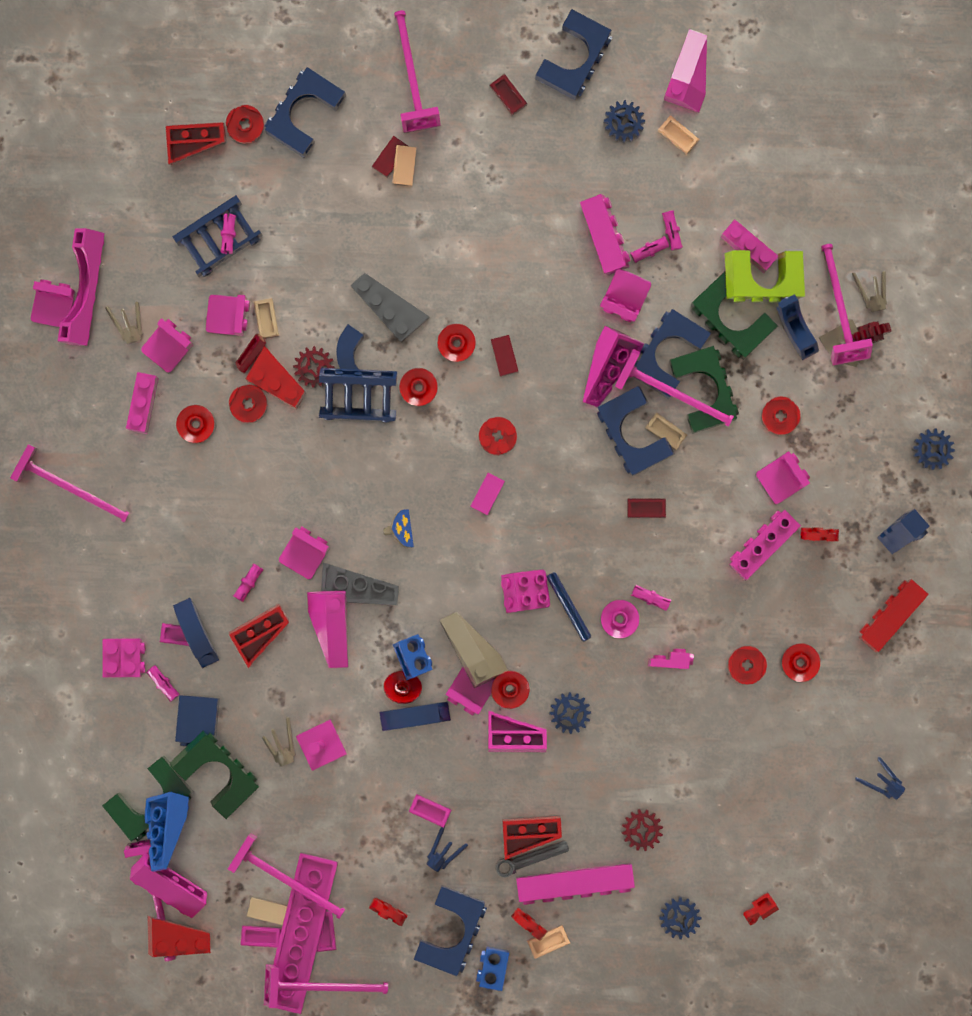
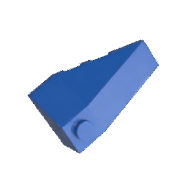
M168 792L146 798L145 823L149 825L147 839L151 841L149 857L152 872L165 870L168 867L187 818L189 797Z

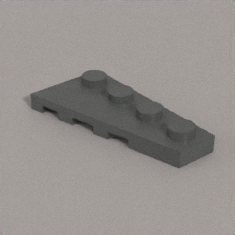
M366 273L351 284L355 292L401 343L430 318Z
M323 563L321 591H346V602L398 605L399 586Z

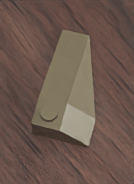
M457 612L439 620L474 689L508 671L501 655Z

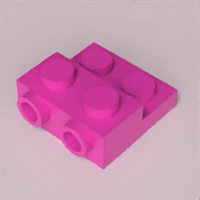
M140 638L103 639V677H142V673H145V662H142V654H145V642H142Z
M673 649V652H668V660H666L664 655H653V659L650 658L648 661V666L689 669V665H693L694 654L686 653V649Z

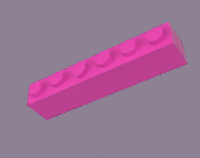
M631 863L516 877L519 902H523V905L534 904L535 900L542 899V902H552L556 897H561L562 900L573 899V895L580 894L581 898L592 897V893L600 892V895L612 894V890H619V893L631 892V888H635Z

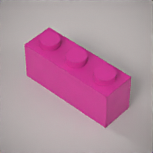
M735 219L721 235V238L735 250L750 251V263L763 274L778 258L776 253Z
M137 372L126 425L127 430L148 434L159 380L157 376Z

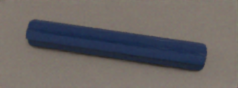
M556 572L547 575L550 585L581 640L584 642L590 639V632Z

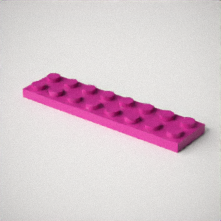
M300 853L294 880L329 901L338 862ZM293 888L291 889L273 965L279 968L278 980L280 982L309 983L327 909ZM279 990L277 1009L302 1014L307 991Z

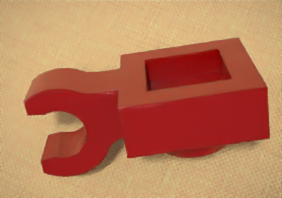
M766 893L752 902L754 907L745 911L743 915L748 923L753 925L760 916L764 920L778 911L779 908L769 893Z

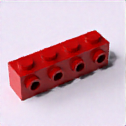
M912 579L908 581L903 580L897 587L899 591L896 595L891 594L884 602L887 605L883 610L879 608L872 616L874 620L870 624L866 623L859 631L861 633L859 638L875 652H879L929 595Z

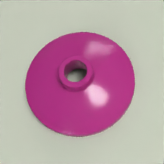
M615 600L607 604L603 609L601 624L605 632L610 636L625 638L636 631L639 625V613L630 602ZM617 616L623 617L622 623L616 621Z

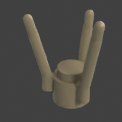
M853 272L852 275L865 301L866 309L870 308L871 312L885 310V305L887 304L886 272H882V296L879 294L877 277H873L875 296L870 297L871 301H869L856 273Z
M138 301L135 302L137 329L135 325L130 326L123 308L121 313L126 325L124 331L108 306L105 308L120 332L123 341L126 340L127 344H131L141 340L140 335H143Z
M289 717L286 718L289 751L288 748L282 749L274 729L271 730V733L279 750L277 753L265 736L262 737L275 762H278L280 767L294 762L293 756H296L293 748Z

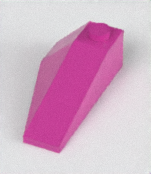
M689 29L665 93L664 101L698 113L700 112L706 95L707 35Z
M604 326L596 343L583 402L599 407L612 391V385L619 378L632 350L635 349L640 352L644 343L618 330Z
M346 591L307 592L308 613L328 667L347 668Z

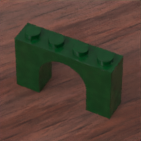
M724 271L691 303L693 307L691 310L697 317L701 316L706 321L704 324L711 331L715 330L719 334L718 338L723 344H729L732 348L731 352L738 359L741 357L744 360L778 325L764 313L747 329L736 331L727 328L719 317L720 303L727 297L726 272Z
M714 346L669 360L673 376L676 379L695 373H702L711 377L717 386L718 394L715 403L710 407L728 416H734L732 421L737 420L739 411L737 405L732 403L731 397H733L731 387L726 385L725 379H727L725 368L720 366L721 355L718 349L715 350ZM701 410L686 416L692 434L726 424Z
M202 731L170 762V765L185 781L205 763L220 762L226 765L230 772L229 781L210 803L219 814L227 819L259 788L256 782L258 778L251 771L247 773L243 769L245 766L237 758L233 760L229 756L231 752L224 745L220 747L216 743L218 741L212 733L207 734Z
M162 756L147 768L162 787L163 794L173 792L189 797V800L192 798L190 794L193 790L172 769L170 762L165 756ZM117 793L102 805L131 842L135 839L138 842L147 835L145 831L149 829V825L145 823V814L136 812L120 793Z

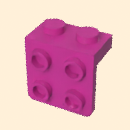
M617 269L600 307H603V310L607 313L620 315V318L627 322H635L651 288V282L623 269Z
M40 279V282L34 281L33 289L36 291L30 318L31 321L60 327V322L67 316L73 306L75 291L70 288V285L59 283V286L51 285L52 282Z
M210 295L206 331L208 333L244 336V331H247L248 320L245 319L246 312H249L250 301L247 300V297L245 295H238L237 297Z
M161 318L157 323L159 327L142 346L141 351L167 373H171L192 348L193 344L190 342L191 337L184 331L179 333L175 329L177 326L169 319L164 321Z
M789 451L756 473V477L774 504H779L810 484L808 481L810 476L805 469L801 470L798 465L800 462L797 456Z
M301 526L298 529L295 527L292 532L293 536L279 557V562L303 577L311 579L330 547L326 545L328 542L318 536L315 539L310 536L311 531Z
M545 570L501 575L506 613L547 608L550 606Z
M462 667L445 695L449 696L447 700L457 706L460 703L465 706L464 711L472 716L475 713L479 715L491 695V686L494 679L474 689L467 673Z

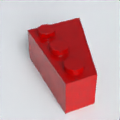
M225 123L166 126L168 164L172 165L226 143Z
M264 346L245 379L247 382L297 410L306 392Z
M277 604L229 632L231 640L248 668L287 626L289 619L280 604Z
M560 816L502 819L505 860L562 838Z
M147 915L148 954L150 956L164 957L211 953L210 933L207 931Z

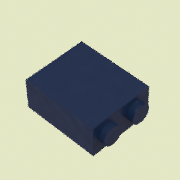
M179 695L175 742H180V746H188L202 731L207 734L212 733L216 737L220 698Z

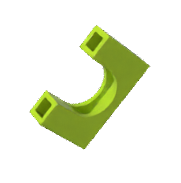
M732 250L725 253L727 299H734V302H745V299H751L755 303L763 302V299H769V302L775 303L781 302V299L794 294L798 299L805 297L803 251H784L778 254L779 275L777 283L772 289L763 288L754 281L751 274L750 251Z

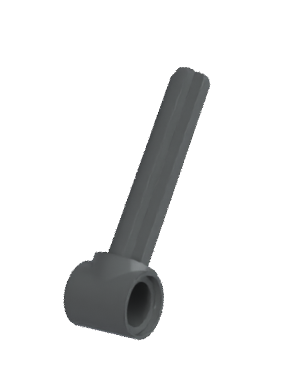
M562 841L514 859H500L495 865V870L501 877H509L517 873L516 870L566 853L569 851V847L566 841ZM502 863L509 864L510 869L507 873L500 872L499 867Z

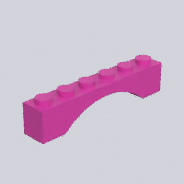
M76 228L74 231L72 249L76 255L79 268V288L71 310L60 322L58 342L76 346H87L105 233L87 228Z

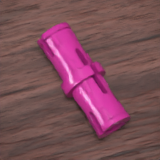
M674 211L662 213L666 226L665 234L668 235L671 251L683 248L679 235L680 227H677Z
M224 214L220 251L223 254H227V251H229V254L233 253V240L236 237V232L234 231L236 216L233 214H229V217L228 214Z
M663 236L652 243H645V246L630 252L634 263H637L649 256H655V253L663 249L669 248V243L666 237Z
M253 563L245 578L241 579L242 583L233 597L244 602L250 590L256 586L255 582L263 569Z
M635 585L631 596L645 601L646 604H652L667 611L671 599L656 594V591H649L638 585Z
M156 665L146 672L157 685L156 688L160 689L170 702L180 695L170 684V679L166 678Z

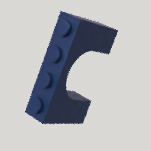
M571 9L562 25V30L585 43L589 53L587 61L579 68L564 69L544 58L535 75V79L576 100L577 96L581 97L586 88L584 86L585 81L592 78L595 72L593 69L595 63H600L604 55L602 50L604 46H609L613 37L610 36L611 29Z
M308 67L305 71H300L296 78L298 80L294 86L291 85L287 90V97L284 102L280 101L277 105L274 117H270L265 123L266 134L305 158L315 142L313 138L296 128L291 122V111L294 105L302 99L314 98L336 111L346 97L345 91Z
M672 309L670 313L665 312L660 320L663 324L660 328L656 327L650 336L653 338L649 345L645 343L640 351L643 355L639 361H636L634 366L642 373L676 389L680 381L663 371L656 362L655 351L657 346L666 339L675 338L684 341L696 350H701L711 333ZM641 381L667 399L671 397V395Z
M640 386L597 407L599 410L597 415L602 423L605 422L608 427L606 429L610 440L614 439L616 443L614 448L619 457L623 456L625 463H623L624 468L632 476L675 455L666 437L644 448H635L625 441L622 435L624 419L631 412L649 404Z
M442 885L435 905L459 915L465 925V934L458 944L448 948L439 947L421 940L414 960L457 976L459 972L463 973L466 962L463 961L465 954L469 955L473 944L470 941L472 936H477L480 925H477L480 917L484 918L487 907L484 906L485 901Z

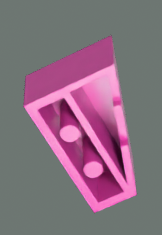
M488 711V752H546V729Z

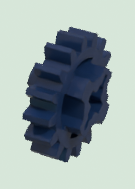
M624 100L623 105H620L617 101L616 107L610 106L611 112L605 113V116L608 117L604 119V123L608 124L605 127V131L610 130L609 137L615 135V141H618L619 138H622L623 143H625L626 138L633 141V135L638 138L640 135L638 131H643L644 129L641 126L645 124V120L641 119L644 116V112L639 113L640 107L634 108V102L627 105L626 100ZM619 110H625V112L617 113ZM632 113L636 116L637 122L633 120ZM624 118H626V119H627V123H625V125H622V124H621V123H622L621 120H623ZM612 121L613 123H616L617 131L614 129ZM626 130H632L629 133H624V131Z
M935 428L931 433L927 429L925 430L926 435L920 433L919 437L921 439L914 440L918 445L912 447L913 450H917V453L913 456L919 457L917 463L923 462V468H927L929 465L931 470H934L935 466L938 469H942V463L947 466L949 464L947 459L952 460L954 458L950 455V453L955 452V449L951 448L954 442L948 441L951 436L945 437L944 430L938 433L937 428ZM929 437H937V438H939L940 440H938V441H933V440H932L931 438H929ZM922 444L925 446V451L923 454L921 450ZM944 445L946 446V454L943 453ZM937 446L936 452L931 453L932 447ZM935 458L938 462H931L928 459Z
M571 692L568 693V697L561 694L562 699L555 698L557 704L551 705L554 709L553 712H549V715H554L551 722H557L555 728L558 729L561 726L562 733L566 729L569 730L570 734H572L573 729L580 732L579 727L586 728L584 722H590V719L586 717L591 714V711L586 710L590 705H584L585 698L578 699V693L574 697H572ZM569 700H574L578 702L580 705L576 707L570 705ZM562 703L563 711L557 715L558 708ZM567 708H570L571 710L579 709L578 711H576V713L573 714V718H570L569 716L562 717L563 715H565V713H567ZM583 712L582 720L578 723V714ZM568 720L572 726H566L560 721Z
M679 897L678 901L671 898L672 903L668 904L665 902L664 904L667 908L660 910L664 913V916H659L660 920H664L661 927H667L665 933L672 932V938L678 935L680 940H682L683 935L690 938L689 932L695 934L694 927L700 928V925L697 923V920H702V917L697 916L700 909H694L696 904L694 902L689 904V898H686L685 901H682V897ZM679 905L686 906L690 910H681ZM673 909L672 916L667 919L669 911ZM677 910L682 916L685 915L683 918L684 926L678 920L675 921L678 918ZM693 917V922L688 928L687 923ZM670 926H679L682 931L674 930Z

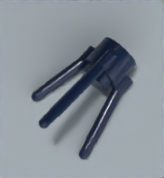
M881 757L877 758L893 779L889 781L881 773H877V776L887 784L885 787L887 791L858 777L855 778L856 781L884 794L889 799L893 797L897 800L906 789L901 785L902 781L895 776Z
M445 827L440 828L431 852L427 856L429 860L426 864L436 872H439L441 868L445 869L468 846L465 843L447 860L444 855L452 846V842L447 844L441 854L439 852L434 854Z

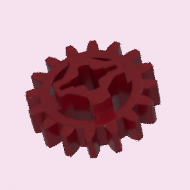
M874 321L857 327L858 332L852 334L853 342L871 339L873 344L884 340L883 335L891 333L892 330L889 323L879 324V321Z
M313 346L312 351H310L306 347V353L300 351L301 357L294 359L298 362V365H293L294 369H298L294 375L301 376L298 381H305L304 385L306 387L309 383L312 385V388H315L316 384L323 387V384L319 383L320 369L326 367L335 369V366L330 365L334 362L333 358L328 359L330 353L323 354V348L317 351L316 347ZM313 355L321 356L323 359L317 360ZM307 358L306 365L301 368L302 362ZM311 359L315 365H319L316 371L317 375L312 369L309 370L312 367ZM310 374L314 376L315 380L308 379L304 375Z
M638 809V814L636 815L630 812L632 817H625L628 822L627 824H622L626 830L622 831L621 834L627 835L624 841L630 840L629 847L631 848L636 845L637 851H639L640 847L647 851V846L653 849L654 842L660 843L657 837L663 836L659 832L660 829H663V826L658 825L661 821L660 818L654 819L656 815L654 812L648 815L649 810L647 809L644 813ZM644 817L650 819L654 825L645 823ZM637 818V824L630 828L631 823ZM641 821L643 826L647 828V831L644 832V839L641 833L637 832V829H640ZM655 832L653 838L648 841L647 837L650 833ZM631 835L638 836L641 843L634 841Z

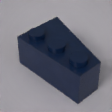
M915 509L905 512L877 538L891 554H894L910 542L922 539L928 533L926 529L930 526Z

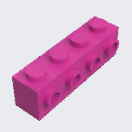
M599 194L581 201L580 204L604 274L610 275L615 273L617 269L624 270L629 268L628 262H630L628 252L623 249L624 239L621 233L617 232L616 226H618L615 215L611 214L610 208H612L610 199Z
M778 510L771 517L773 521L768 526L764 524L757 531L759 535L755 539L751 537L743 545L745 549L741 553L737 551L730 557L732 562L729 565L745 581L801 527L786 510L782 512Z
M145 853L131 867L130 880L135 885L141 886L151 895L157 896L167 905H171L179 910L181 914L187 915L192 919L206 905L207 892L167 867L165 870L152 872L148 854Z

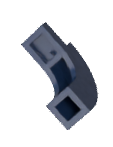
M796 295L785 297L778 303V307H776L791 343L801 359L804 360L819 352L818 343L802 316Z
M349 324L341 333L337 343V361L340 369L360 370L355 364L354 355L357 347L364 339V335Z
M188 598L173 605L183 634L200 666L204 668L219 661V657L205 632L192 599Z
M448 701L379 712L382 731L451 721Z

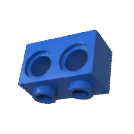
M419 634L393 644L406 680L433 670L431 667L432 660L426 654L424 640L419 637ZM408 643H411L413 645V652L408 650ZM415 661L421 664L420 670L416 669Z
M488 946L486 951L482 950L480 962H483V968L478 970L476 981L480 982L479 987L502 991L509 958L508 950ZM497 954L500 960L498 963L493 964L489 961V956ZM488 973L495 974L496 980L493 983L485 980V976Z

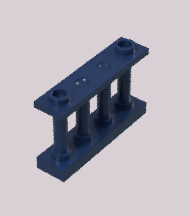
M237 195L172 236L178 246L181 244L186 246L199 266V269L195 271L198 277L208 276L213 272L212 269L248 245L253 246L261 240L260 237L263 236L260 230L255 233L239 211V206L242 203ZM230 213L236 216V220L247 235V238L239 243L234 238L233 253L229 254V251H227V254H223L208 233L207 227L214 223L222 231L224 214ZM196 234L202 236L216 257L207 264L191 242V237Z
M320 369L319 383H324L326 386L325 407L320 406L319 418H324L325 420H380L385 423L396 420V410L390 409L391 387L397 384V371ZM335 383L345 385L344 407H333V384ZM354 384L364 386V408H352V385ZM373 385H381L383 387V409H371Z

